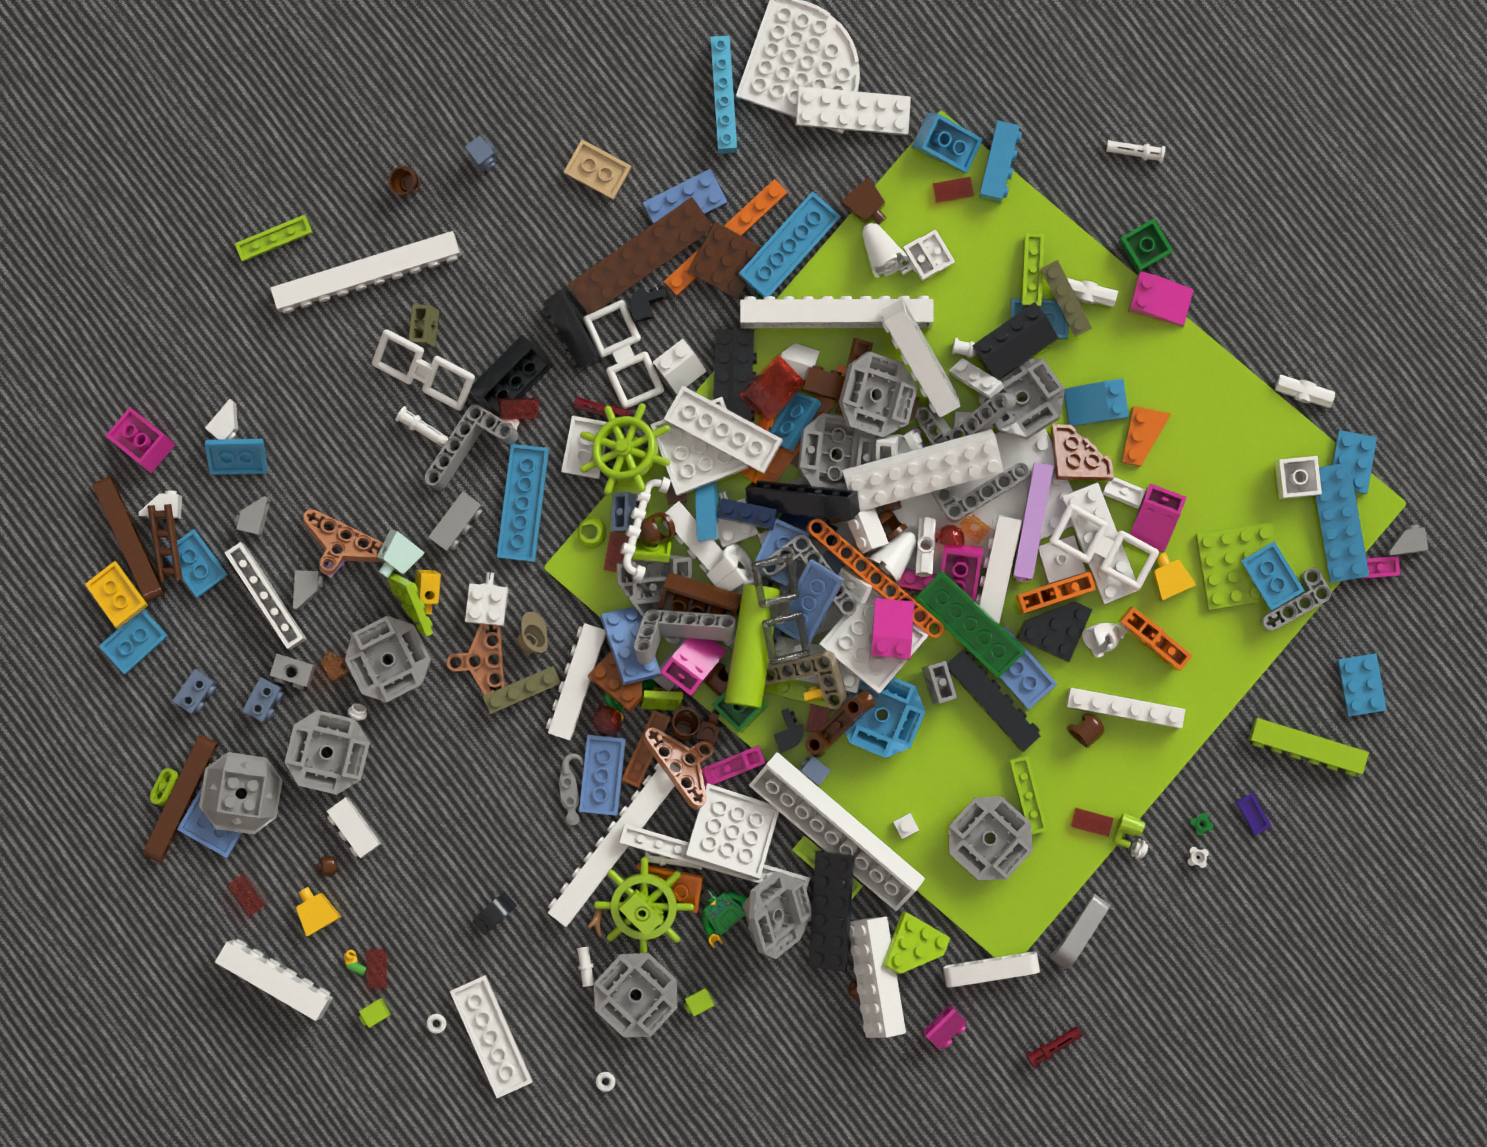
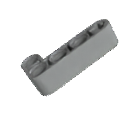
M1310 568L1301 574V582L1307 592L1264 615L1260 620L1263 630L1272 631L1278 629L1330 599V588L1319 570ZM1309 572L1315 575L1314 582H1309L1307 580V574ZM1318 589L1324 591L1325 597L1323 599L1317 597L1316 592ZM1302 598L1308 601L1306 609L1302 608L1299 604ZM1284 608L1291 610L1290 618H1286L1283 615ZM1275 617L1279 618V620L1273 622L1272 625L1268 626L1266 623L1269 621L1268 619H1273Z
M1093 894L1064 940L1052 952L1050 959L1064 969L1069 968L1084 949L1108 911L1110 904L1096 894Z

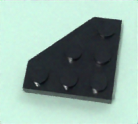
M1073 601L1062 607L1042 613L1039 616L1024 620L1017 639L1066 662H1070L1092 609Z

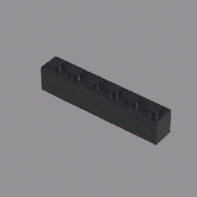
M759 480L756 483L752 481L745 488L748 504L777 509L778 513L850 521L860 512L858 491Z
M968 650L966 652L960 651L947 663L949 672L1013 743L1024 752L1041 737L1039 735L1040 729L1033 722L1030 724L1025 719L1027 715L1020 708L1017 710L1012 705L1014 701L1008 694L1003 695L1000 692L1001 686L994 679L991 681L986 676L988 672L981 665L978 667L973 662L975 658Z

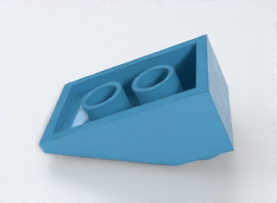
M927 113L912 148L948 166L968 173L983 139L938 113Z
M1124 379L1065 388L1064 394L1069 425L1080 426L1126 420L1129 417Z

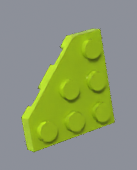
M392 572L386 578L395 597L404 602L402 607L409 618L418 623L416 628L419 633L426 637L433 634L431 629L433 624L424 612L426 607L423 601L419 600L417 595L419 590L416 584Z
M902 912L882 966L896 974H901L944 956L950 937L911 914Z

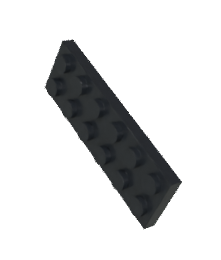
M816 851L809 967L841 972L847 971L854 855Z

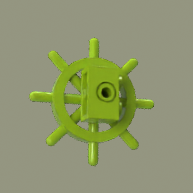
M644 403L639 404L634 417L623 416L616 418L612 408L606 406L604 411L608 422L599 429L597 434L594 435L585 431L580 433L582 439L593 442L592 455L594 459L582 465L580 471L585 473L598 467L609 478L604 488L606 495L611 494L616 481L629 482L634 480L638 490L644 492L646 487L641 477L652 468L654 463L663 466L670 465L669 459L657 456L658 443L656 439L669 432L670 427L664 425L652 431L641 420L646 409ZM629 427L628 432L623 435L620 428ZM639 429L645 435L638 438L635 436V433ZM612 432H614L616 439H607V437ZM648 442L647 452L639 449L641 445ZM603 446L612 448L613 451L602 455ZM616 458L613 469L606 466V462Z
M647 857L641 858V873L629 876L624 880L614 870L608 871V876L618 885L612 896V901H597L594 903L595 909H611L612 918L617 926L608 934L607 940L613 941L623 932L629 937L640 940V953H647V940L656 938L664 933L673 942L678 943L680 937L670 928L675 919L676 911L694 910V905L691 903H677L675 893L671 888L681 877V873L675 871L666 881L659 876L649 874ZM640 883V892L637 889L634 891L631 888L632 885ZM648 884L658 887L648 897ZM625 892L629 897L623 902H619L622 894ZM663 893L668 900V903H654ZM620 911L626 916L625 919L621 916ZM663 911H669L667 917L663 921ZM633 923L637 928L630 926V924Z

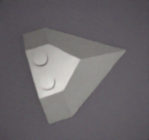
M670 555L669 562L631 559V565L634 568L637 565L646 568L641 582L632 579L633 575L625 570L623 561L616 564L617 583L642 617L649 610H658L662 589L669 572L690 579L692 577V557Z

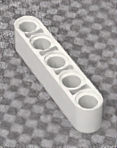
M1026 952L947 965L943 967L946 987H956L1036 974L1040 972L1037 952Z

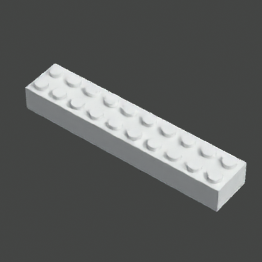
M748 296L744 297V300H740L741 329L884 328L881 319L883 317L882 310L903 299L919 328H931L934 322L933 299H929V296H918L917 299H910V296H899L898 299H890V296H879V299H871V296H860V299H852L851 296H841L840 299H833L832 296H823L821 299H814L812 296H804L802 299H794L792 296L775 299L773 296H766L764 300H756V297Z
M778 752L749 784L753 790L826 852L854 855L853 875L895 911L916 892L925 878Z

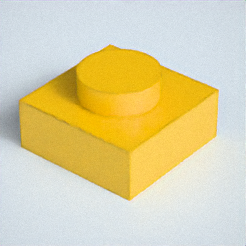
M819 686L808 688V692L803 693L807 702L824 698Z

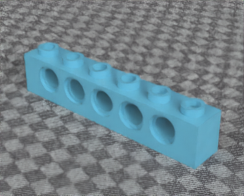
M730 35L711 37L718 154L737 153Z

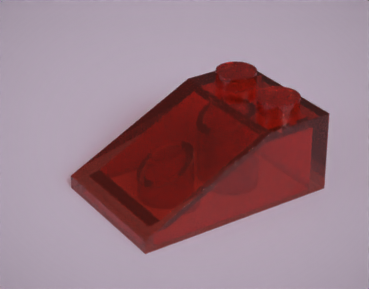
M778 354L738 395L766 422L770 421L787 404L802 386L804 380Z

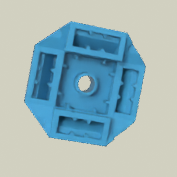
M893 677L878 695L861 681L858 694L863 690L869 691L875 698L876 703L875 707L866 712L845 732L849 743L884 758L911 748L925 715V709L916 686ZM849 693L846 700L856 696V694ZM881 709L887 712V718L883 721L879 720L876 716L877 711Z

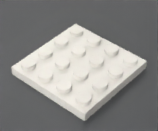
M723 397L712 400V402L727 409ZM664 419L650 424L653 431L664 425L670 427L669 432L656 439L662 457L670 460V465L666 466L677 496L749 469L745 463Z
M872 589L866 604H860L856 601L857 609L855 613L850 617L843 616L820 642L819 646L825 651L833 652L838 662L879 695L908 660L870 657L875 598L884 599ZM851 606L847 612H851L853 610V606ZM913 623L911 656L929 636L915 623Z
M707 783L705 787L707 800L698 810L685 857L759 880L779 811L770 803Z

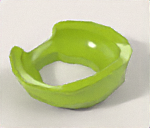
M588 517L580 522L577 538L582 546L596 548L604 542L606 527L600 519ZM595 525L598 530L597 536L593 539L585 538L581 534L583 526Z

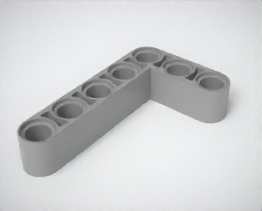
M997 393L953 429H950L944 418L939 417L937 412L933 413L930 406L918 408L915 417L932 445L961 438L960 432L963 433L964 437L985 431L1013 409L1016 399L1011 393ZM1003 397L1005 398V405L1002 404ZM989 409L991 410V416H990V417H989V415H988V410H989ZM927 411H928V413H929L928 419H927V417H926V412H927ZM975 420L977 422V428L974 427ZM937 427L939 429V434L936 433Z
M470 406L426 472L425 482L435 490H443L483 430L506 444H513L517 441V430L481 406ZM510 430L509 434L504 437L505 433Z
M1017 463L959 499L956 498L950 487L933 491L931 494L945 517L951 522H957L1025 481L1029 475V468L1024 463ZM1022 468L1025 471V476L1018 477L1015 474V470ZM1000 478H1006L1009 482V485L1007 487H1001L998 483V480ZM984 488L991 489L992 496L985 497L982 494V490ZM942 491L947 492L949 499L946 501L941 500L939 493ZM973 498L976 501V505L969 507L966 505L965 500ZM951 508L959 510L960 513L957 517H952L949 514Z
M799 535L766 558L761 566L762 574L765 577L772 578L798 559L806 567L808 557L814 556L818 559L819 564L832 572L833 570L809 538L804 535ZM804 541L806 548L803 550L798 549L796 542ZM788 552L791 559L783 561L780 554ZM771 563L775 566V571L769 573L765 570L764 566ZM842 584L840 587L841 595L835 596L832 604L842 616L850 617L855 613L857 603ZM850 603L853 606V610L846 612L843 610L842 605Z
M649 610L643 616L634 643L637 661L644 665L654 660L661 636L732 641L735 639L737 628L735 618L730 615Z

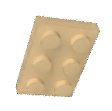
M582 139L565 168L564 174L614 200L632 166Z

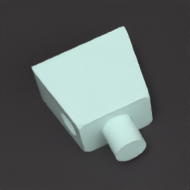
M391 529L377 555L384 562L378 572L386 578L391 575L393 570L404 574L425 552L398 531Z

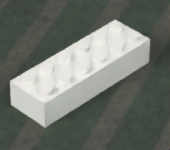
M901 299L882 310L883 317H881L882 325L887 333L891 332L893 338L891 340L895 348H900L901 358L905 365L909 364L910 373L914 381L919 382L920 391L924 397L928 398L932 412H937L939 417H942L959 408L960 403L956 390L904 300Z
M887 917L850 921L851 954L854 960V973L857 979V992L860 997V1011L863 1016V1030L866 1038H887L905 1034L906 1029L897 975L882 966L891 942Z
M237 939L226 942L215 963L311 1019L317 1021L323 1017L333 997L329 996L330 992L322 987L317 989L309 979H300L296 976L297 973L289 968H281L278 961L272 958L270 960L264 958V954L257 949L250 950L242 940Z

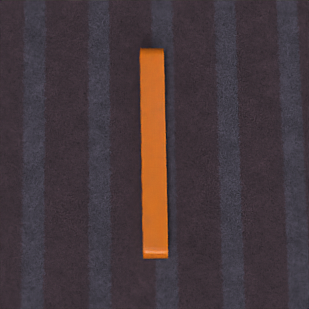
M815 519L807 524V533L849 570L873 586L872 589L884 599L901 600L905 598L908 601L914 602L913 623L929 635L928 637L936 638L942 635L944 628L940 621L824 521ZM813 523H818L821 526L818 534L814 533L811 529ZM829 535L834 536L836 540L833 546H829L826 542V538ZM843 548H847L850 551V556L847 559L841 556ZM859 560L865 564L863 571L856 569V563ZM873 573L879 576L877 584H873L870 580ZM887 586H891L894 589V594L891 597L885 594ZM917 611L923 614V619L920 622H917L914 618ZM933 623L938 627V631L935 634L929 632V626Z

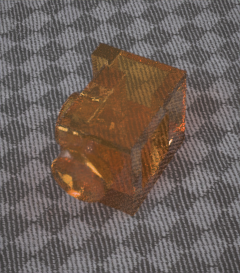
M974 514L971 517L967 515L960 523L963 526L960 531L976 544H979L991 529ZM976 524L978 530L973 531L971 525Z
M333 651L323 656L324 659L320 661L332 682L351 673L349 669H344L346 664L342 657H337Z

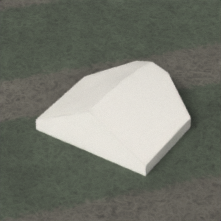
M797 343L783 351L779 361L783 380L802 386L807 368L816 364L820 351Z

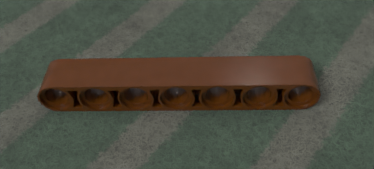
M110 475L93 483L96 495L146 602H149L164 595L165 591L161 581L158 579L155 568L112 476Z
M199 735L145 846L144 856L158 863H162L178 831L177 828L182 822L204 777L205 768L209 766L216 752L218 742L203 735Z

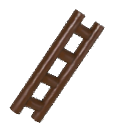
M164 504V510L156 511L155 505H148L159 581H166V575L174 574L175 581L183 580L172 505ZM157 518H166L167 529H158ZM160 537H169L170 548H161ZM163 556H172L173 567H164Z

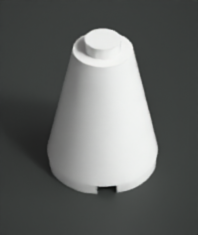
M867 224L863 228L862 237L872 273L876 278H880V274H884L885 277L889 276L903 267L902 262L904 260L907 262L908 257L878 224Z
M903 531L890 540L889 544L881 547L869 556L868 560L897 584L917 545L916 536L909 531Z

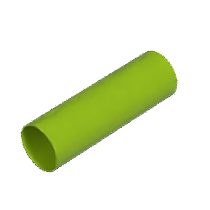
M751 584L743 585L725 703L752 708H761L780 595V590Z

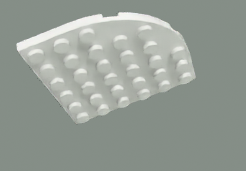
M769 0L736 93V98L796 118L797 91L799 86L858 91L860 79L859 59L850 35L840 22L817 5L804 0ZM826 128L841 134L844 133V130Z

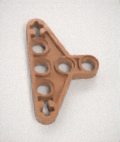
M311 509L304 513V526L325 550L319 564V569L323 574H333L342 560L383 562L377 557V552L380 551L383 542L319 511ZM315 517V520L308 521L309 518ZM331 524L334 526V529L327 531L323 526ZM347 532L351 535V538L343 539L341 534ZM364 540L368 543V546L362 548L358 545V542ZM373 545L374 549L372 548V552L369 553V551L371 550V546ZM340 547L342 552L335 554L332 552V548ZM329 561L334 566L327 569L323 566V563Z
M480 624L469 652L450 655L446 664L452 671H470L483 694L487 695L494 692V690L490 691V687H505L501 627L493 625V630L497 629V633L489 632L486 634V629L490 630V625ZM491 635H495L498 639V643L495 646H489L487 643V639ZM493 654L499 657L497 665H491L488 661L489 657ZM472 656H478L480 659V664L476 667H472L469 663ZM454 657H458L461 660V665L458 668H452L450 665V661ZM494 673L499 674L501 678L500 682L496 685L490 682V676Z
M651 727L647 729L643 735L645 745L688 805L693 809H700L707 800L700 764L711 757L714 752L713 745L708 741H701L689 748L657 728ZM649 736H655L656 738L650 739ZM700 747H706L709 750V754H702ZM659 749H665L668 752V756H661ZM685 756H692L694 763H688L685 760ZM670 765H677L679 772H673L670 769ZM681 780H688L690 787H683ZM694 797H695V798H698V797H699L701 800H700V801H694Z

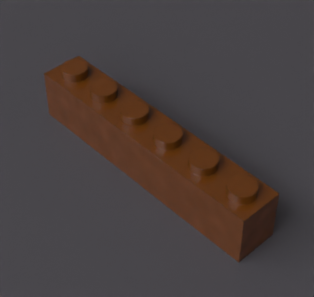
M816 365L808 367L801 391L838 401L844 379L842 373L834 370L826 372L823 371V367ZM915 397L909 421H913L915 418L920 397Z

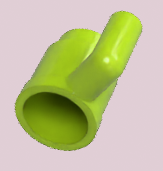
M1123 813L1113 842L1129 849L1131 841L1122 838L1124 833L1140 837L1144 830L1145 822Z

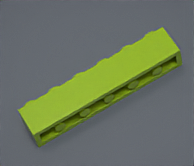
M1254 718L1248 741L1253 742L1252 745L1255 747L1264 748V746L1271 747L1272 752L1282 754L1284 751L1290 753L1289 757L1301 760V757L1308 759V763L1314 765L1326 764V768L1338 771V768L1346 770L1345 774L1356 777L1357 774H1363L1369 755L1367 751L1260 718Z

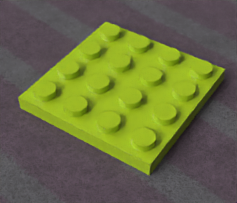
M1273 522L1196 534L1208 610L1264 602L1240 561L1274 541L1276 543Z

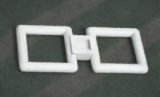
M619 300L583 317L584 324L598 355L603 358L613 353L617 364L608 367L606 372L623 409H628L664 392V387L649 354L642 352L634 356L630 345L639 342L641 337L623 300ZM620 309L632 336L604 349L592 321ZM643 361L655 388L627 400L615 373Z
M385 329L373 357L372 365L407 384H411L414 378L423 382L422 391L461 411L475 376L439 356L433 358L432 364L422 360L424 353L422 347ZM388 339L415 352L407 375L381 362ZM439 365L466 379L458 401L431 388Z
M1072 503L1068 504L1049 540L1050 544L1084 563H1089L1094 553L1104 558L1100 566L1101 572L1134 590H1140L1159 551L1124 531H1119L1114 541L1104 536L1109 526L1106 521ZM1072 513L1099 526L1086 554L1059 540ZM1123 540L1150 554L1136 581L1109 567Z

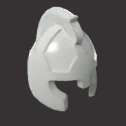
M1097 623L1084 629L1082 638L1085 645L1092 649L1093 656L1098 658L1104 656V653L1114 650L1120 639L1125 637L1127 630L1115 623Z

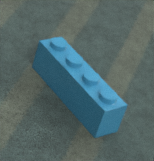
M997 121L979 198L1000 203L1003 197L1007 198L1009 187L1006 186L1007 179L1011 180L1013 168H1010L1011 161L1016 160L1018 150L1014 149L1015 144L1020 143L1022 132L1019 131L1020 125Z

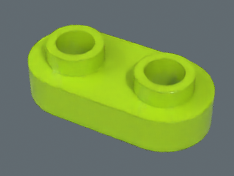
M170 768L162 770L150 794V800L153 804L163 806L167 803L179 777L177 771Z

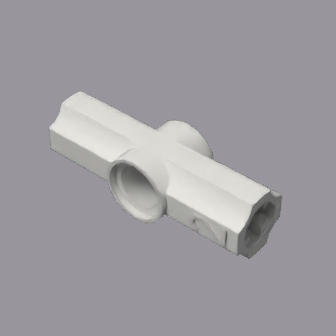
M1067 278L1078 301L1114 307L1118 291L1100 287L1097 283L1091 281L1081 282Z
M1279 375L1275 386V391L1292 396L1297 401L1303 403L1311 402L1326 408H1331L1335 397V392L1317 387L1315 383L1306 380H1296L1283 375Z
M931 517L919 518L915 575L926 578L932 576L936 519ZM926 544L930 546V549L923 550L921 546Z

